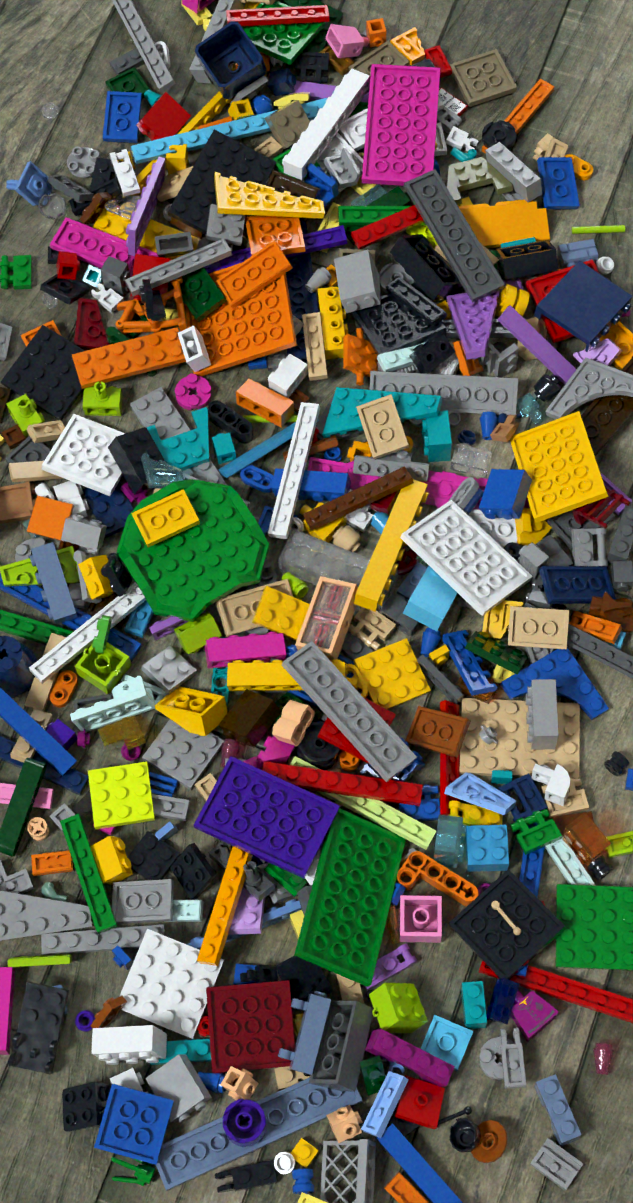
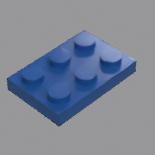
M107 91L103 141L138 143L139 128L136 124L140 121L142 93Z
M539 157L537 164L541 179L544 207L546 209H578L580 204L572 157Z

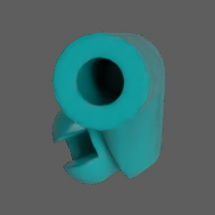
M455 147L452 149L451 155L460 162L476 158L477 151L470 149L468 153H463Z

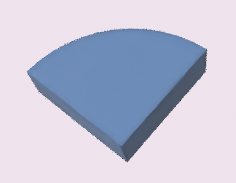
M168 822L155 833V836L158 840H165L179 830L173 823Z

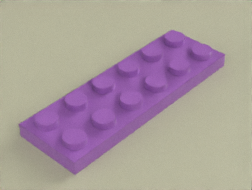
M158 157L157 162L153 163L152 174L147 177V186L142 189V198L137 201L136 212L133 211L131 224L128 223L126 234H128L126 247H128V255L135 256L157 204V195L165 180V158Z

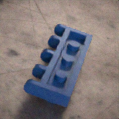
M467 630L443 634L442 640L450 650L449 654L471 696L496 691L497 685L495 683L489 684L487 678L491 675L488 670L482 671L479 666L483 659L480 656L475 657L471 651L465 649L467 644L465 638L469 635Z

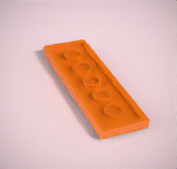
M178 327L72 354L81 388L94 386L98 381L100 384L101 381L107 383L186 362L178 336Z

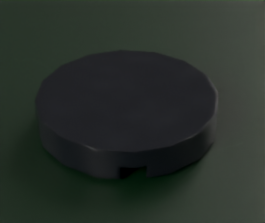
M502 120L494 123L490 122L482 131V142L486 148H490L500 142L510 150L516 142L515 128L510 123Z

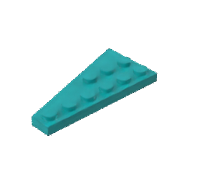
M336 387L322 435L324 438L331 437L330 435L340 433V435L347 434V431L352 430L363 431L364 429L356 407L391 394L401 423H404V420L413 418L419 420L438 416L443 399L437 395Z

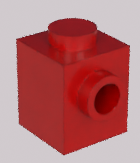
M59 251L56 265L58 278L76 279V273L80 270V261L77 260V253Z

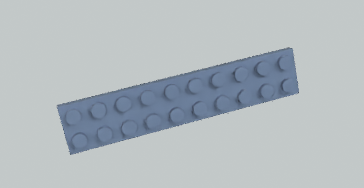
M309 1077L256 1101L264 1111L267 1129L263 1138L252 1146L240 1147L232 1143L225 1134L223 1117L162 1144L156 1167L166 1191L327 1118L326 1115L337 1111L341 1107L348 1105L353 1107L361 1103L362 1098L357 1087L355 1092L339 1091L310 1084ZM242 1119L241 1126L244 1125L245 1127H247L249 1125V1120L245 1121L244 1119Z

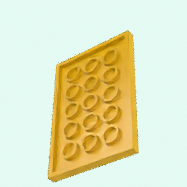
M579 411L511 437L510 442L518 469L525 470L532 479L527 498L535 523L608 497Z

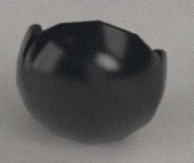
M467 1118L456 1119V1123L450 1127L449 1140L452 1147L459 1152H471L479 1145L481 1132L478 1125Z

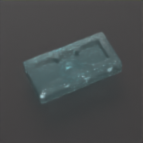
M377 184L353 200L351 206H366L387 192L380 184Z

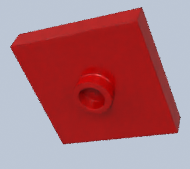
M405 1075L404 1077L408 1079V1082L397 1103L395 1117L435 1130L438 1125L445 1088Z

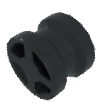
M614 751L611 755L612 758L606 760L604 766L613 775L620 776L622 769L629 766V761L621 753Z
M603 855L596 858L587 867L589 871L595 874V878L598 881L613 870V867L605 862L606 858Z

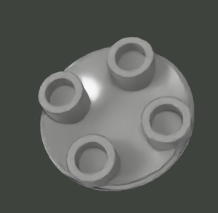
M74 147L67 159L68 170L74 176L80 178L93 176L96 157L101 158L99 152L89 147Z

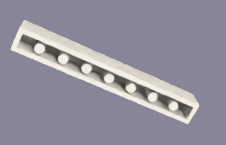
M351 69L348 74L344 75L341 84L336 86L334 93L331 97L327 98L325 105L319 109L315 119L311 120L306 131L301 133L298 142L294 143L289 154L284 156L282 164L285 174L300 180L304 179L307 175L306 167L310 163L315 164L369 90V75Z

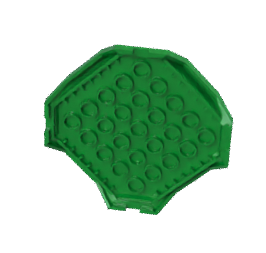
M195 479L175 481L141 500L128 515L116 553L126 566L155 615L174 616L185 621L194 622L214 602L242 586L260 583L270 545L258 522L240 495L231 486ZM184 489L200 524L147 547L131 513Z

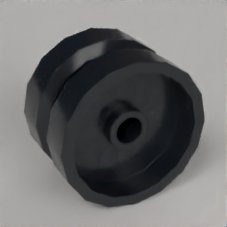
M312 722L306 729L301 743L296 746V757L321 770H328L337 762L340 748L317 737L325 722Z

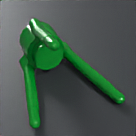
M111 1158L112 1162L134 1170V1176L138 1177V1179L114 1176L112 1177L113 1181L135 1183L144 1186L145 1183H151L156 1168L152 1167L151 1163L137 1159L135 1160L141 1164L135 1166L117 1158Z

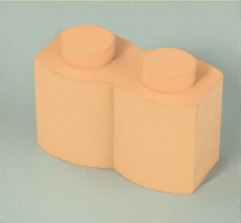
M289 700L282 709L281 717L274 724L272 734L279 741L298 746L314 718L315 711L309 705Z

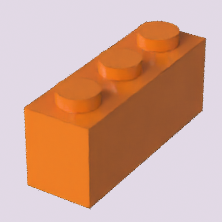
M248 379L236 391L237 405L281 428L294 414V401L261 385L259 382Z

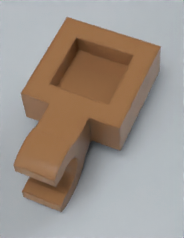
M508 415L504 423H499L490 434L493 441L508 442L519 427V422H514L516 415Z

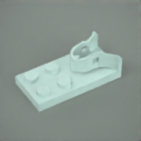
M141 676L123 681L112 689L114 699L106 702H97L94 706L88 708H79L70 714L71 720L80 731L86 729V732L155 709L154 705L156 704L152 690L144 686Z

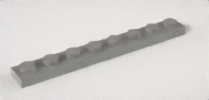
M112 0L160 92L162 93L176 83L132 0Z

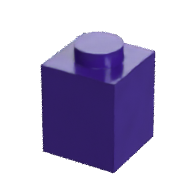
M59 719L51 722L45 730L66 751L77 741L76 733Z

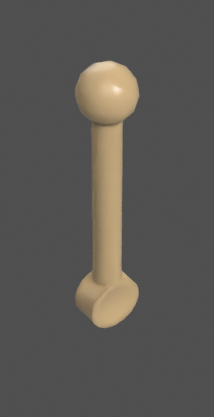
M493 901L491 904L492 908L497 910L507 921L515 935H520L521 929L516 927L503 912L499 902Z

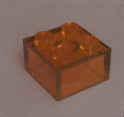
M585 812L566 826L562 834L564 837L562 840L569 848L572 847L579 861L587 866L596 858L606 853L611 845V842Z

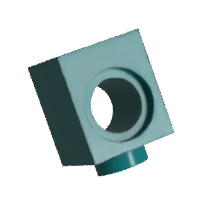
M220 433L212 437L218 464L231 462L236 459V452L230 433Z

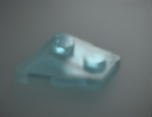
M147 453L142 455L141 459L149 488L162 489L175 481L184 480L182 469L170 466L162 460H159V462L152 460Z

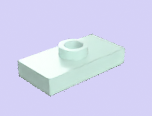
M173 900V921L164 922H202L204 901Z

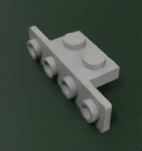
M400 450L375 460L373 457L356 455L354 457L353 473L383 477L405 466L412 479L427 482L429 464L411 462L412 453L405 450Z

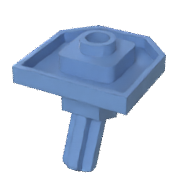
M31 161L27 162L19 180H7L6 182L8 190H15L32 206L46 204L52 191L51 184L47 183L48 176Z

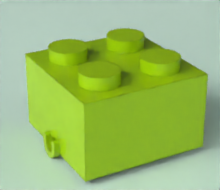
M107 642L104 654L96 653L92 645L89 648H85L83 656L75 665V669L80 677L106 694H110L132 664L128 655Z
M383 983L369 994L374 1008L372 1011L373 1016L377 1017L380 1028L389 1033H413L428 1022L414 984Z

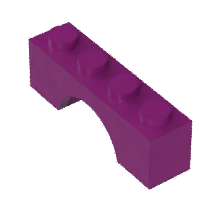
M383 1029L373 1030L365 1048L366 1051L380 1056L384 1060L407 1067L417 1073L421 1079L440 1087L447 1086L455 1067Z

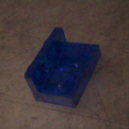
M506 978L497 979L486 1015L488 1020L508 1024L519 988L518 983Z

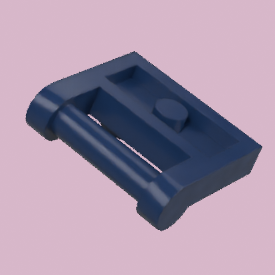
M529 773L498 788V790L511 797L509 791L514 789L525 809V812L520 813L515 804V807L510 810L514 817V823L521 817L524 819L533 815L532 812L548 809Z

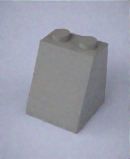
M369 250L334 259L340 300L346 313L381 304L380 275Z

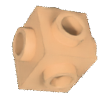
M231 1066L220 1085L229 1091L228 1096L234 1100L240 1098L249 1100L259 1083L252 1078L253 1074L246 1069L238 1070Z
M350 1105L341 1107L337 1111L326 1115L338 1143L362 1133L359 1126L362 1123L358 1111L353 1112Z

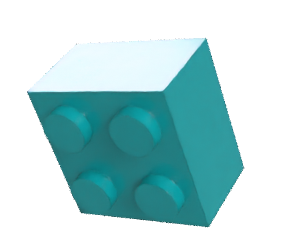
M448 410L439 411L438 416L422 419L424 456H428V463L451 460L452 440Z

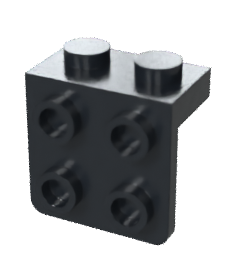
M293 956L276 966L281 981H290L291 1002L294 998L307 1002L308 995L314 994L315 991L325 994L333 992L331 984L325 977L322 968L316 964Z
M92 1082L64 1089L62 1091L64 1131L71 1132L90 1127L100 1128L111 1085Z

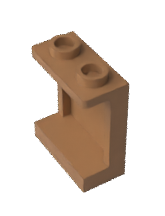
M25 481L26 483L0 487V524L31 518L36 501L33 500V495L36 494L34 483L31 484L30 481Z

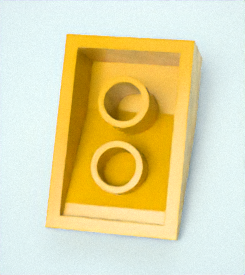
M181 686L169 695L167 694L154 705L156 710L190 733L200 736H207L228 714L225 696Z

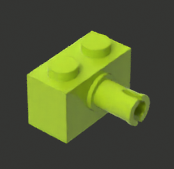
M98 381L94 386L84 388L83 410L86 416H121L123 401L121 388L113 386L106 388L105 383L102 381L101 386Z
M26 394L6 404L11 417L16 425L18 424L25 438L30 436L26 431L28 425L45 423L41 412L37 413L35 410L37 406L34 400H29Z

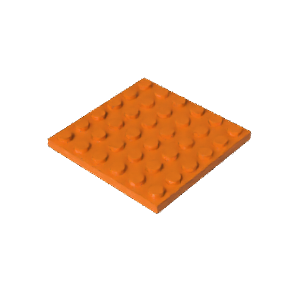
M239 264L209 273V275L216 283V280ZM286 273L234 309L226 301L200 322L195 319L185 304L187 328L195 326L201 333L211 362L210 366L196 372L193 371V374L197 376H204L297 346Z

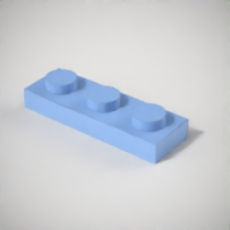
M388 1071L361 1128L362 1131L378 1138L382 1137L408 1082L406 1077Z

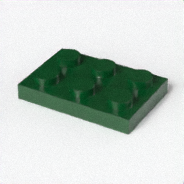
M204 267L182 276L183 282L180 286L183 301L198 322L227 301Z
M475 631L465 649L517 675L528 657L521 650L512 649L503 641H495L489 638L488 634L481 631Z

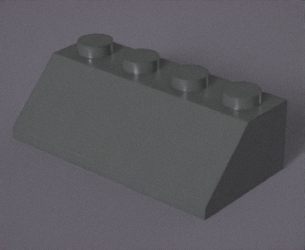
M331 1001L313 1073L310 1075V1084L339 1091H356L361 1069L359 1062L363 1061L374 1008L359 1001Z

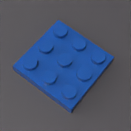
M112 1083L94 1148L157 1165L174 1100Z

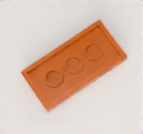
M274 240L216 280V283L229 305L234 309L293 267L276 240Z

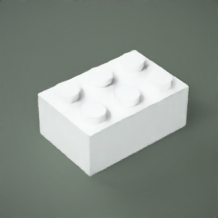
M154 1025L93 1028L92 1054L98 1057L100 1061H105L108 1065H118L119 1061H126L128 1064H138L139 1060H146L148 1063H158L159 1059H166L167 1034Z

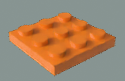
M259 215L245 217L251 256L274 240H276L285 255L305 252L299 217Z

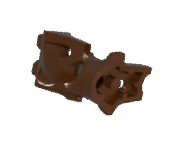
M604 592L603 598L592 596L588 615L621 624V631L633 632V601L627 598L613 600L607 592Z

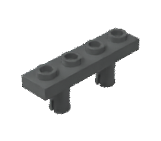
M222 841L208 852L210 858L224 870L228 863L232 845ZM249 861L247 865L243 866L246 874L243 887L257 900L261 901L275 890L274 884L257 870L255 862Z

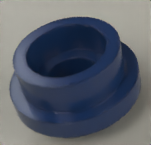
M462 430L457 437L463 446L474 445L476 441L475 434L469 430Z

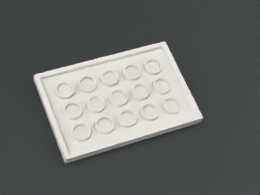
M452 500L403 532L400 537L481 616L520 589L533 577Z

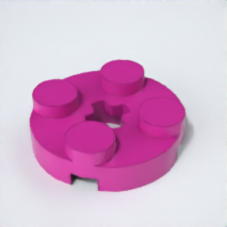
M191 373L181 379L176 385L175 395L177 403L186 410L204 408L211 400V386L201 376ZM191 390H196V392H197V395H195V394L189 395V394H190V391H191Z

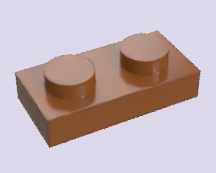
M123 995L116 999L112 997L103 1004L104 1008L94 1016L96 1019L90 1025L92 1029L105 1028L112 1023L127 1003Z

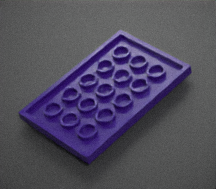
M230 756L197 817L194 828L305 879L340 806Z

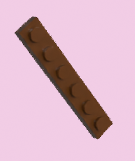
M404 466L304 513L303 517L310 530L313 531L414 482Z

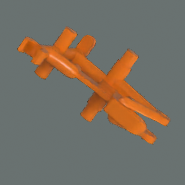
M181 276L176 280L169 281L174 289L161 295L164 306L166 305V300L174 297L178 318L161 322L148 319L144 305L141 306L137 299L117 304V310L124 311L120 320H117L115 323L118 330L125 335L126 333L141 332L157 333L161 332L163 328L179 325L180 332L187 329L186 309L180 286L183 282V277ZM136 313L139 316L145 315L148 321L131 320Z

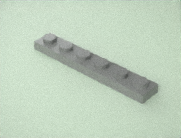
M223 238L125 279L126 285L132 296H136L139 294V286H142V279H150L151 287L155 288L229 257L232 253Z
M160 924L112 928L100 934L96 930L41 934L42 955L112 951L117 945L122 950L138 949L147 929L165 936V926Z

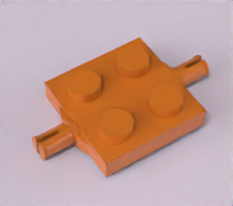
M357 328L356 336L346 334L343 337V368L356 374L357 385H364V376L370 377V371H378V356L369 341L364 339L362 328Z

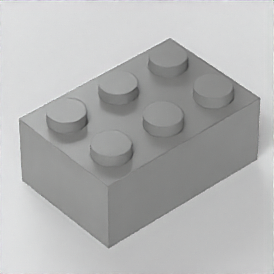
M556 679L532 680L531 686L527 687V694L525 696L526 706H528L526 723L529 724L527 743H531V750L555 749L558 740Z

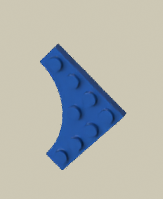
M568 648L567 650L557 649L521 670L518 675L514 674L500 683L509 699L513 700L527 694V687L531 686L532 680L556 679V695L567 697L580 705V708L591 720L609 710Z

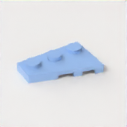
M467 772L448 785L444 794L502 815L507 814L516 804V800Z

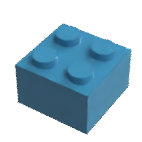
M507 825L466 826L467 872L507 871L509 867Z

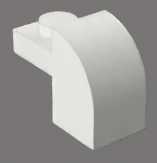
M535 763L532 770V779L548 785L545 790V800L564 806L570 787L568 772L559 764L556 765L555 770H552L546 765Z

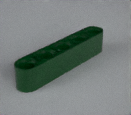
M28 757L24 761L0 828V853L14 857L17 853L46 771V763Z

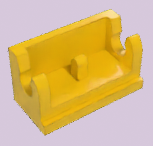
M187 144L169 146V150H176L177 152L166 154L168 175L189 168Z

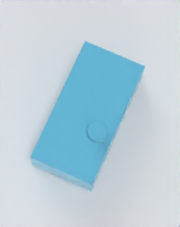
M428 566L411 595L403 614L438 631L458 593Z

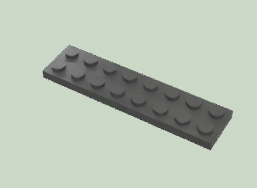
M436 169L405 182V190L471 301H477L503 289L505 286L504 282Z

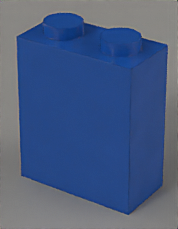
M491 469L479 505V509L484 516L489 519H520L532 482L531 477L525 470Z

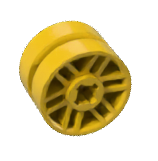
M506 284L499 295L495 315L500 317L505 309L511 305L523 317L529 302V292L522 289L517 290L516 287Z

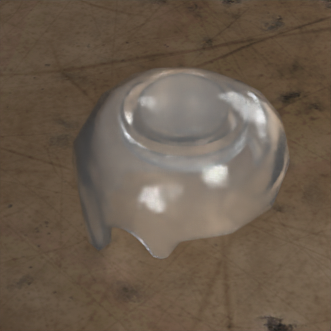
M56 193L45 194L39 200L38 208L47 219L58 220L66 214L67 203L62 196Z

